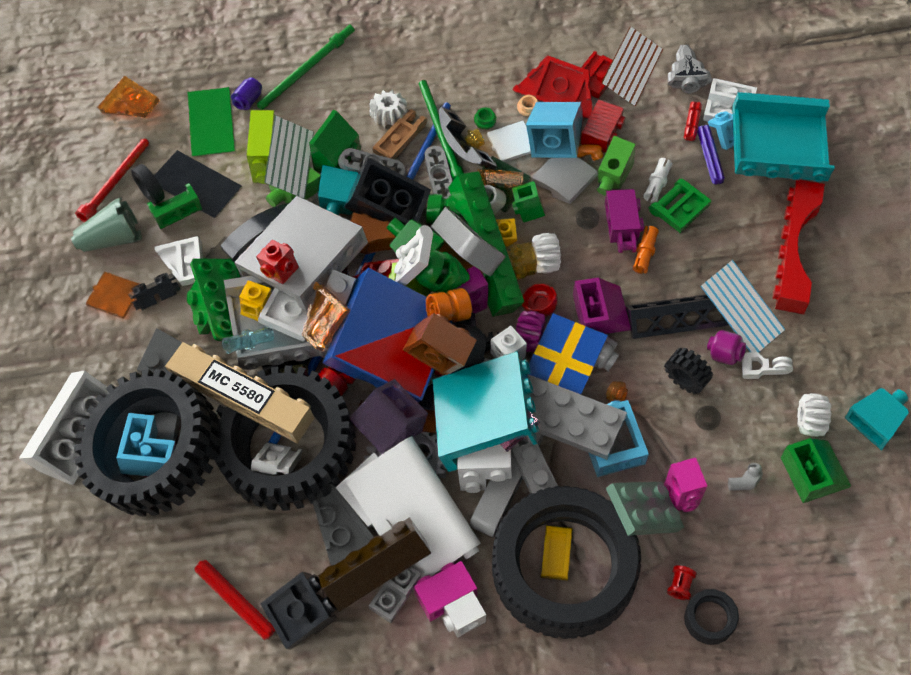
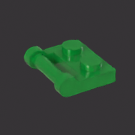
M680 178L674 183V187L658 202H653L648 209L653 216L661 218L681 233L710 206L712 200L686 180ZM680 193H685L669 210L665 208Z

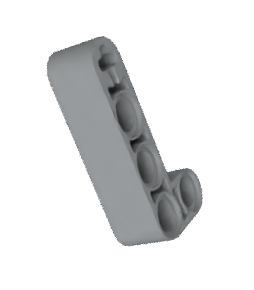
M447 207L443 209L431 225L457 254L490 277L506 257L495 247L483 240L464 220Z

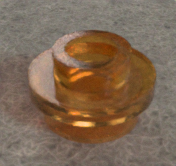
M613 381L607 389L606 399L610 402L615 400L625 401L628 394L625 382Z

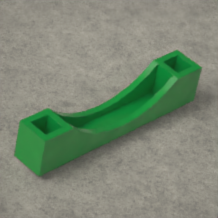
M480 172L458 174L448 187L455 209L461 213L468 225L483 240L506 256L491 277L483 272L484 278L488 283V306L491 315L495 317L514 313L524 303V299Z

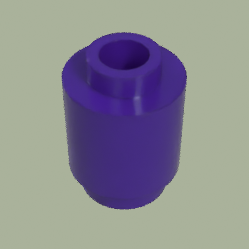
M252 77L243 80L231 95L233 105L240 110H249L261 95V83Z

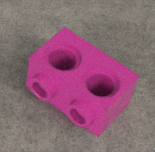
M696 457L670 465L664 486L668 489L669 497L678 511L690 512L698 508L706 491L707 483Z

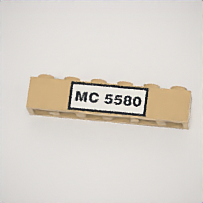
M182 342L165 366L169 372L181 377L200 393L297 444L314 420L310 409L311 406L306 401L300 398L297 400L290 398L289 394L283 389L269 387L260 377L255 376L252 378L242 368L228 366L222 358L217 355L212 357L207 355L201 347L195 344L190 346Z

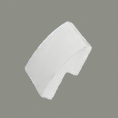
M713 78L703 121L708 122L715 118L717 113L724 111L733 114L732 106L737 93L756 94L757 87Z

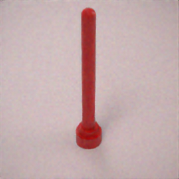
M144 138L137 144L89 203H85V205L82 204L76 210L75 214L82 222H86L97 213L98 206L149 146L147 139Z

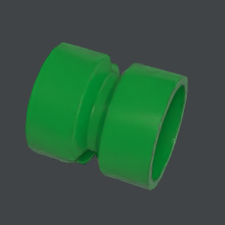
M429 194L426 215L427 224H433L445 206H449L450 210L461 218V213L455 209L451 195L445 199L441 194Z

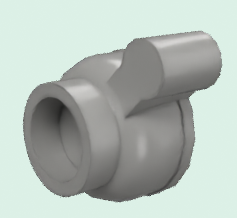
M607 337L594 367L598 369L604 368L607 371L610 370L619 354L614 352L618 345L616 341Z

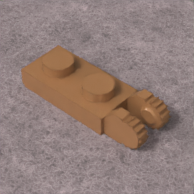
M409 110L373 146V153L396 159L418 133L423 130L428 119L421 116L412 125L411 122L415 119L416 111Z

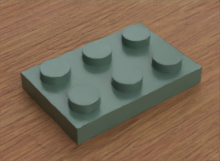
M662 481L612 483L606 488L628 536L675 533L684 528L680 514L674 507L669 497L668 489L663 485Z

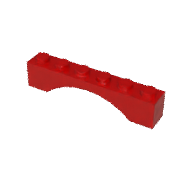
M799 179L796 180L794 187H789L787 201H790V206L786 207L784 220L788 221L787 226H783L781 239H784L785 242L784 245L780 246L778 259H782V263L777 266L775 279H779V284L775 285L772 299L776 300L775 309L804 315L809 305L812 281L805 273L800 262L798 237L800 231L809 221L817 216L820 210L825 186L823 183Z

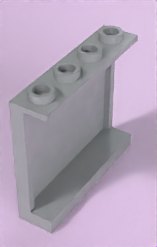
M296 196L239 256L235 264L242 277H247L250 274L294 297L299 308L307 311L324 292L332 270L342 272L368 241L362 226ZM272 239L281 244H288L293 249V255L299 266L284 284L266 277L260 271L261 266L256 258Z
M254 276L224 280L236 355L240 368L252 370L263 365H280L286 361H304L310 357L326 356L332 339L323 340V336L330 322L322 320L320 329L315 337L310 336L308 333L305 341H300L256 320L240 315L241 305L239 296L248 280L271 288V292H273L275 287Z

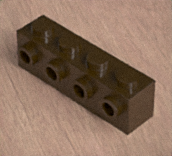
M409 517L404 521L397 522L392 529L381 536L372 538L367 545L359 550L350 552L345 559L337 564L328 566L318 575L322 590L340 612L431 554L425 538Z

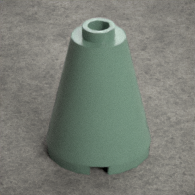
M119 197L76 228L71 239L77 250L81 249L83 252L138 242L142 239L141 230L136 231L135 224L138 221L126 201L122 202V197Z

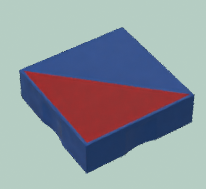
M367 268L358 276L346 305L344 319L334 334L323 364L355 379L369 382L380 391L409 405L422 401L434 369L405 352L403 348L415 325L428 317L426 312L427 297Z

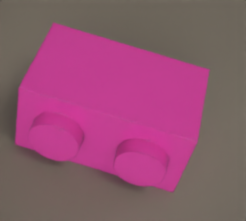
M462 561L456 564L452 562L441 568L440 573L432 577L431 575L424 576L414 586L415 596L430 622L444 615V606L473 591L477 597V587Z

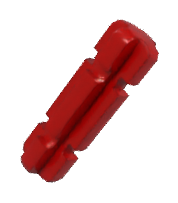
M692 101L690 103L683 137L686 141L693 142L696 139L702 109L700 102Z

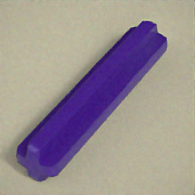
M701 125L698 127L697 133L711 182L714 185L722 184L725 177L711 129L708 125Z

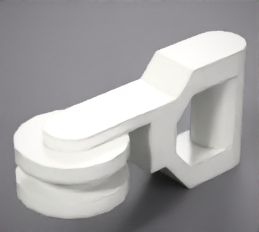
M747 352L742 359V375L744 379H759L762 375L788 374L793 371V361L789 357H778L772 361L773 368H769V359L763 358L758 352ZM752 361H758L762 367L759 370H752Z

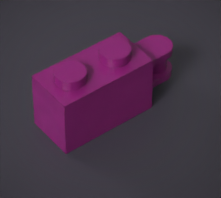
M635 189L606 191L604 205L610 243H617L619 253L631 250L632 253L636 252V241L639 239L640 232L644 231L643 218H639L638 214L641 209L640 198H636Z

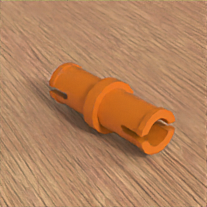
M654 226L644 227L641 243L636 248L637 257L633 270L640 274L648 272L651 256L655 254L656 249L654 245L659 230Z

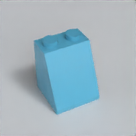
M581 102L535 103L526 123L532 158H577L583 121Z

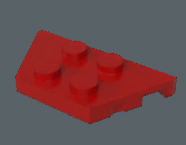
M548 55L539 63L537 68L532 69L527 74V77L512 89L514 92L524 96L532 95L540 102H581L582 114L585 119H589L593 111L590 71Z

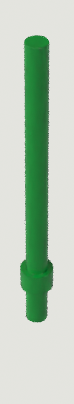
M349 24L340 33H335L330 37L326 45L257 102V107L260 110L266 108L333 49H338L343 45L344 40L355 31L354 27Z
M422 80L418 84L442 148L445 151L453 181L458 174H463L464 171L458 165L454 151L444 137L440 125L439 112L426 80Z

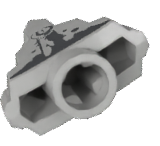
M680 45L676 53V62L672 64V71L668 73V85L672 88L682 89L684 93L690 94L697 92L700 87H705L707 84L712 83L710 71L704 68L703 63L696 60L695 52L690 46Z

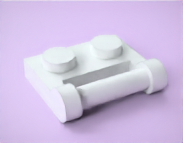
M422 225L417 230L416 235L406 245H402L397 249L396 256L399 261L394 270L396 282L406 286L428 266L433 231L429 226Z

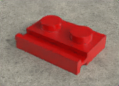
M594 51L581 68L590 71L591 95L599 99L607 89V86L601 82L613 60L604 55L600 56Z

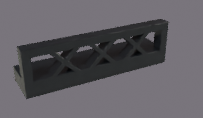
M706 294L625 306L627 315L630 318L631 337L633 339L729 325L722 314L721 320L710 321L706 317L713 308H716ZM695 311L700 315L694 324L687 325L682 321L688 312ZM664 315H672L676 319L668 328H663L658 324ZM647 318L652 322L646 331L637 332L636 319Z

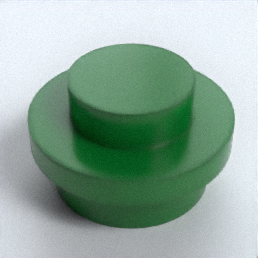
M481 108L474 116V123L481 129H490L496 124V115L490 108Z

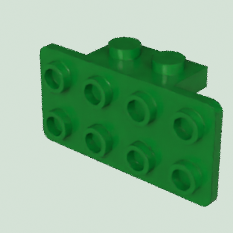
M194 258L190 266L195 282L190 291L187 292V303L191 306L193 322L197 325L199 335H206L211 331L216 341H234L224 280L241 278L235 261L233 262L231 259Z

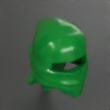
M431 249L428 266L415 279L419 284L432 292L446 293L466 283L470 279V275L455 257L447 252Z

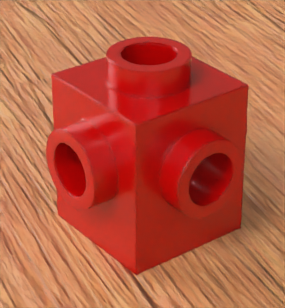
M273 239L256 256L261 266L260 271L266 277L281 284H284L299 268L293 255V249L288 244H281Z

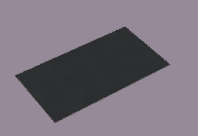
M178 150L154 175L162 189L174 196L187 191L185 185L190 183L199 198L202 207L200 211L213 218L220 213L242 187V185Z

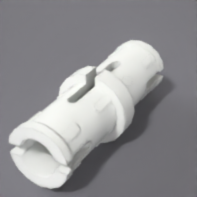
M666 158L658 160L655 172L650 175V183L644 193L646 201L649 200L651 194H653L651 203L658 201L662 188L667 184V175L673 165L669 159L665 167L663 164Z

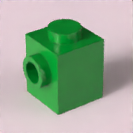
M535 181L512 188L515 199L512 202L515 215L520 214L523 223L545 216L543 203Z

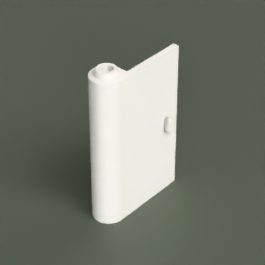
M412 436L344 479L379 536L392 529L397 522L404 521L409 517L425 538L431 554L411 566L422 573L420 579L427 575H434L442 567L452 563L461 556L468 559L479 552L477 546L481 544Z

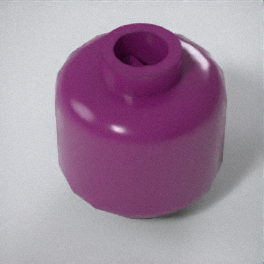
M720 330L714 337H710L707 350L710 351L712 360L727 365H735L744 358L746 343L743 342L741 335Z

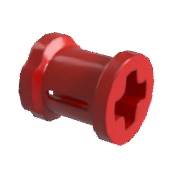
M676 565L672 570L674 577L671 587L667 589V594L675 599L690 600L691 593L689 591L691 583L696 578L697 573L689 567Z

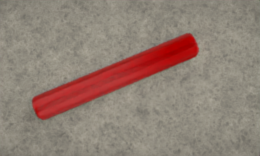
M201 560L194 568L195 572L263 640L273 636L275 633L273 625L207 560Z

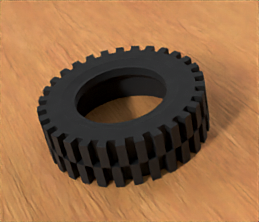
M285 366L284 373H281L278 367L271 368V375H266L264 370L257 373L269 387L273 389L276 387L281 388L289 394L290 398L294 400L300 398L306 401L311 406L310 409L314 418L322 426L324 432L323 448L302 469L281 476H267L259 474L257 471H252L250 444L252 436L260 424L227 406L219 405L216 410L221 419L215 423L220 426L221 433L214 435L221 439L220 447H213V450L218 453L215 463L234 491L237 494L240 493L244 500L248 502L252 500L254 505L260 508L265 504L268 510L275 511L277 504H279L282 511L290 510V503H294L297 509L304 508L303 500L307 498L312 505L313 501L317 500L314 494L318 491L326 497L330 494L327 485L331 483L334 487H337L341 483L337 475L339 473L344 477L349 470L345 462L352 464L354 457L351 451H356L354 440L356 438V431L353 426V420L338 389L335 386L332 387L330 381L325 377L321 380L318 373L312 371L309 375L306 368L299 367L296 374L292 366Z
M146 369L142 370V376L137 372L130 373V381L125 377L117 379L118 387L110 384L105 388L109 394L105 397L99 394L95 398L99 404L96 408L90 405L87 409V412L91 414L90 418H82L80 425L85 427L84 431H77L76 438L81 441V444L74 445V452L80 456L74 458L75 465L81 468L77 470L80 478L84 479L82 483L86 488L90 489L92 494L127 514L134 515L135 513L138 516H146L149 513L155 516L159 515V509L164 512L171 511L172 502L178 506L185 503L182 496L186 494L192 497L196 493L192 488L196 483L202 487L206 481L201 477L203 472L205 471L210 474L213 469L208 464L209 460H217L218 453L213 450V447H220L221 439L214 434L221 433L220 426L215 423L219 419L217 414L212 411L214 407L207 401L204 395L181 377L169 371L165 373L160 369H155L153 373L151 370ZM167 412L176 414L181 418V433L178 444L171 457L158 471L139 481L132 480L128 474H121L116 457L128 413L154 415Z

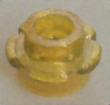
M477 128L472 131L468 130V136L465 139L471 147L480 150L479 147L485 145L480 131Z

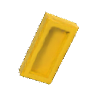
M546 525L541 578L568 580L572 528Z

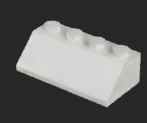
M86 371L71 373L19 459L41 473L74 485L79 476L77 470L81 469L75 465L74 458L80 456L74 452V445L81 444V441L76 438L77 431H84L85 427L80 425L82 418H90L91 414L87 412L89 406L91 405L96 408L99 404L95 398L99 394L104 397L109 394L105 389L107 386Z

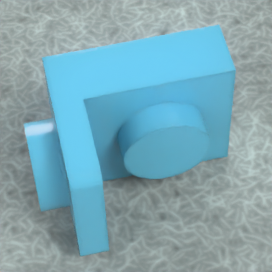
M726 111L717 113L715 118L708 121V124L716 128L721 148L728 150L734 146L733 114Z

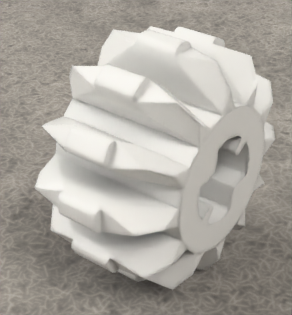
M393 89L389 93L383 90L381 95L375 93L374 99L370 100V116L374 119L376 125L382 123L384 128L387 124L393 126L399 118H402L407 113V102L402 98L401 93L394 94Z
M541 233L534 236L531 252L533 266L537 273L545 274L558 271L561 263V253L557 236L549 233Z
M812 393L802 396L799 401V408H797V425L801 434L818 437L824 436L827 433L832 414L830 410L831 404L827 396Z

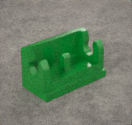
M190 183L185 185L187 191L156 206L152 202L147 203L160 230L202 210L199 198Z

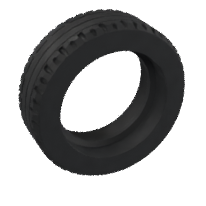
M555 486V488L549 487L544 490H538L537 493H531L521 499L520 503H516L507 512V516H504L498 527L492 552V576L497 594L500 595V600L505 608L511 611V615L521 624H526V627L534 632H542L545 636H551L552 638L561 637L562 639H575L577 636L586 637L595 634L596 631H601L611 625L612 621H616L631 601L641 570L639 540L637 535H627L613 503L596 492L569 486ZM563 521L580 524L595 532L607 545L612 563L609 580L602 591L591 600L578 604L556 603L534 592L524 580L520 568L521 548L533 530L548 523Z

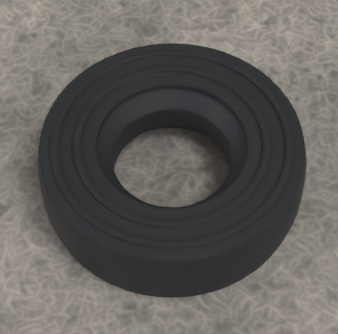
M140 164L131 170L135 183L152 204H158L165 198L164 191L158 180L145 165Z

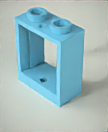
M615 400L607 405L627 412L625 421L635 448L610 454L607 460L589 453L597 477L645 465L649 453L628 400L622 402Z

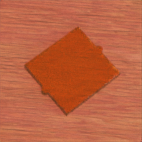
M104 271L97 285L93 286V291L86 305L124 319L133 305L132 302L136 299H131L128 294L139 283Z

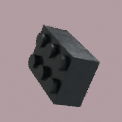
M368 158L357 174L344 208L357 214L369 215L380 221L391 222L396 217L406 226L411 219L419 222L431 189Z

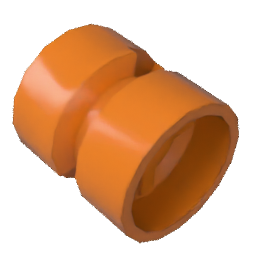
M463 288L449 290L446 293L429 294L426 298L427 316L429 317L433 313L440 314L452 322L470 319L472 305L467 291Z

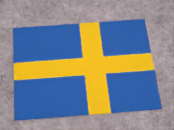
M553 313L530 360L531 374L529 375L582 394L608 335Z

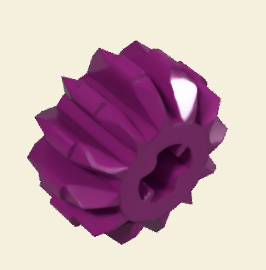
M523 311L516 325V332L527 343L526 352H535L545 330V316L536 311Z

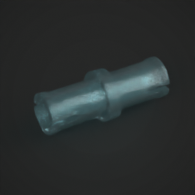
M268 326L253 331L247 329L239 335L223 338L222 346L227 354L241 349L250 350L258 344L273 341L274 333Z

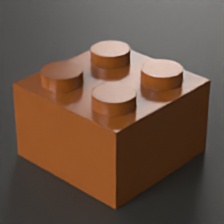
M433 313L415 325L403 350L442 375H447L465 365L477 340L471 337L467 330L457 328L449 323L445 316Z

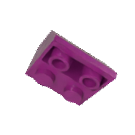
M599 277L575 281L573 299L579 324L604 334L631 330L620 286Z

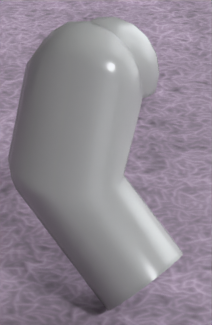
M751 463L742 477L728 478L729 491L754 489L763 476L761 465Z

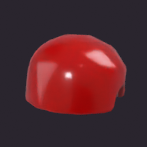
M534 284L528 287L522 295L524 311H536L547 317L556 310L558 297L555 289L549 285Z

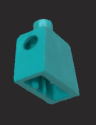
M323 165L318 192L319 206L338 216L339 214L351 215L353 212L344 208L358 172Z
M880 388L854 404L849 409L845 419L882 451L908 415L909 410L904 404L909 398L900 389H897L891 395L885 389Z

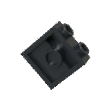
M302 571L260 603L286 649L291 650L308 636L318 634L337 619L334 613L337 608L328 596L325 598L321 591L322 587L319 577L316 574L312 575Z

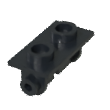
M163 273L156 276L154 282L148 285L141 283L134 286L128 296L131 299L136 298L132 302L136 311L139 309L143 311L157 304L154 297L157 293L161 301L177 295V291L181 289L177 281L172 283V280L176 279L173 274Z

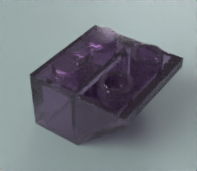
M393 379L376 388L352 414L350 419L379 452L384 454L403 440L422 433L428 413Z

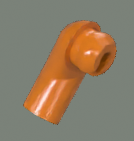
M583 144L578 148L577 157L582 158L591 154L592 160L596 161L603 158L604 154L599 145Z

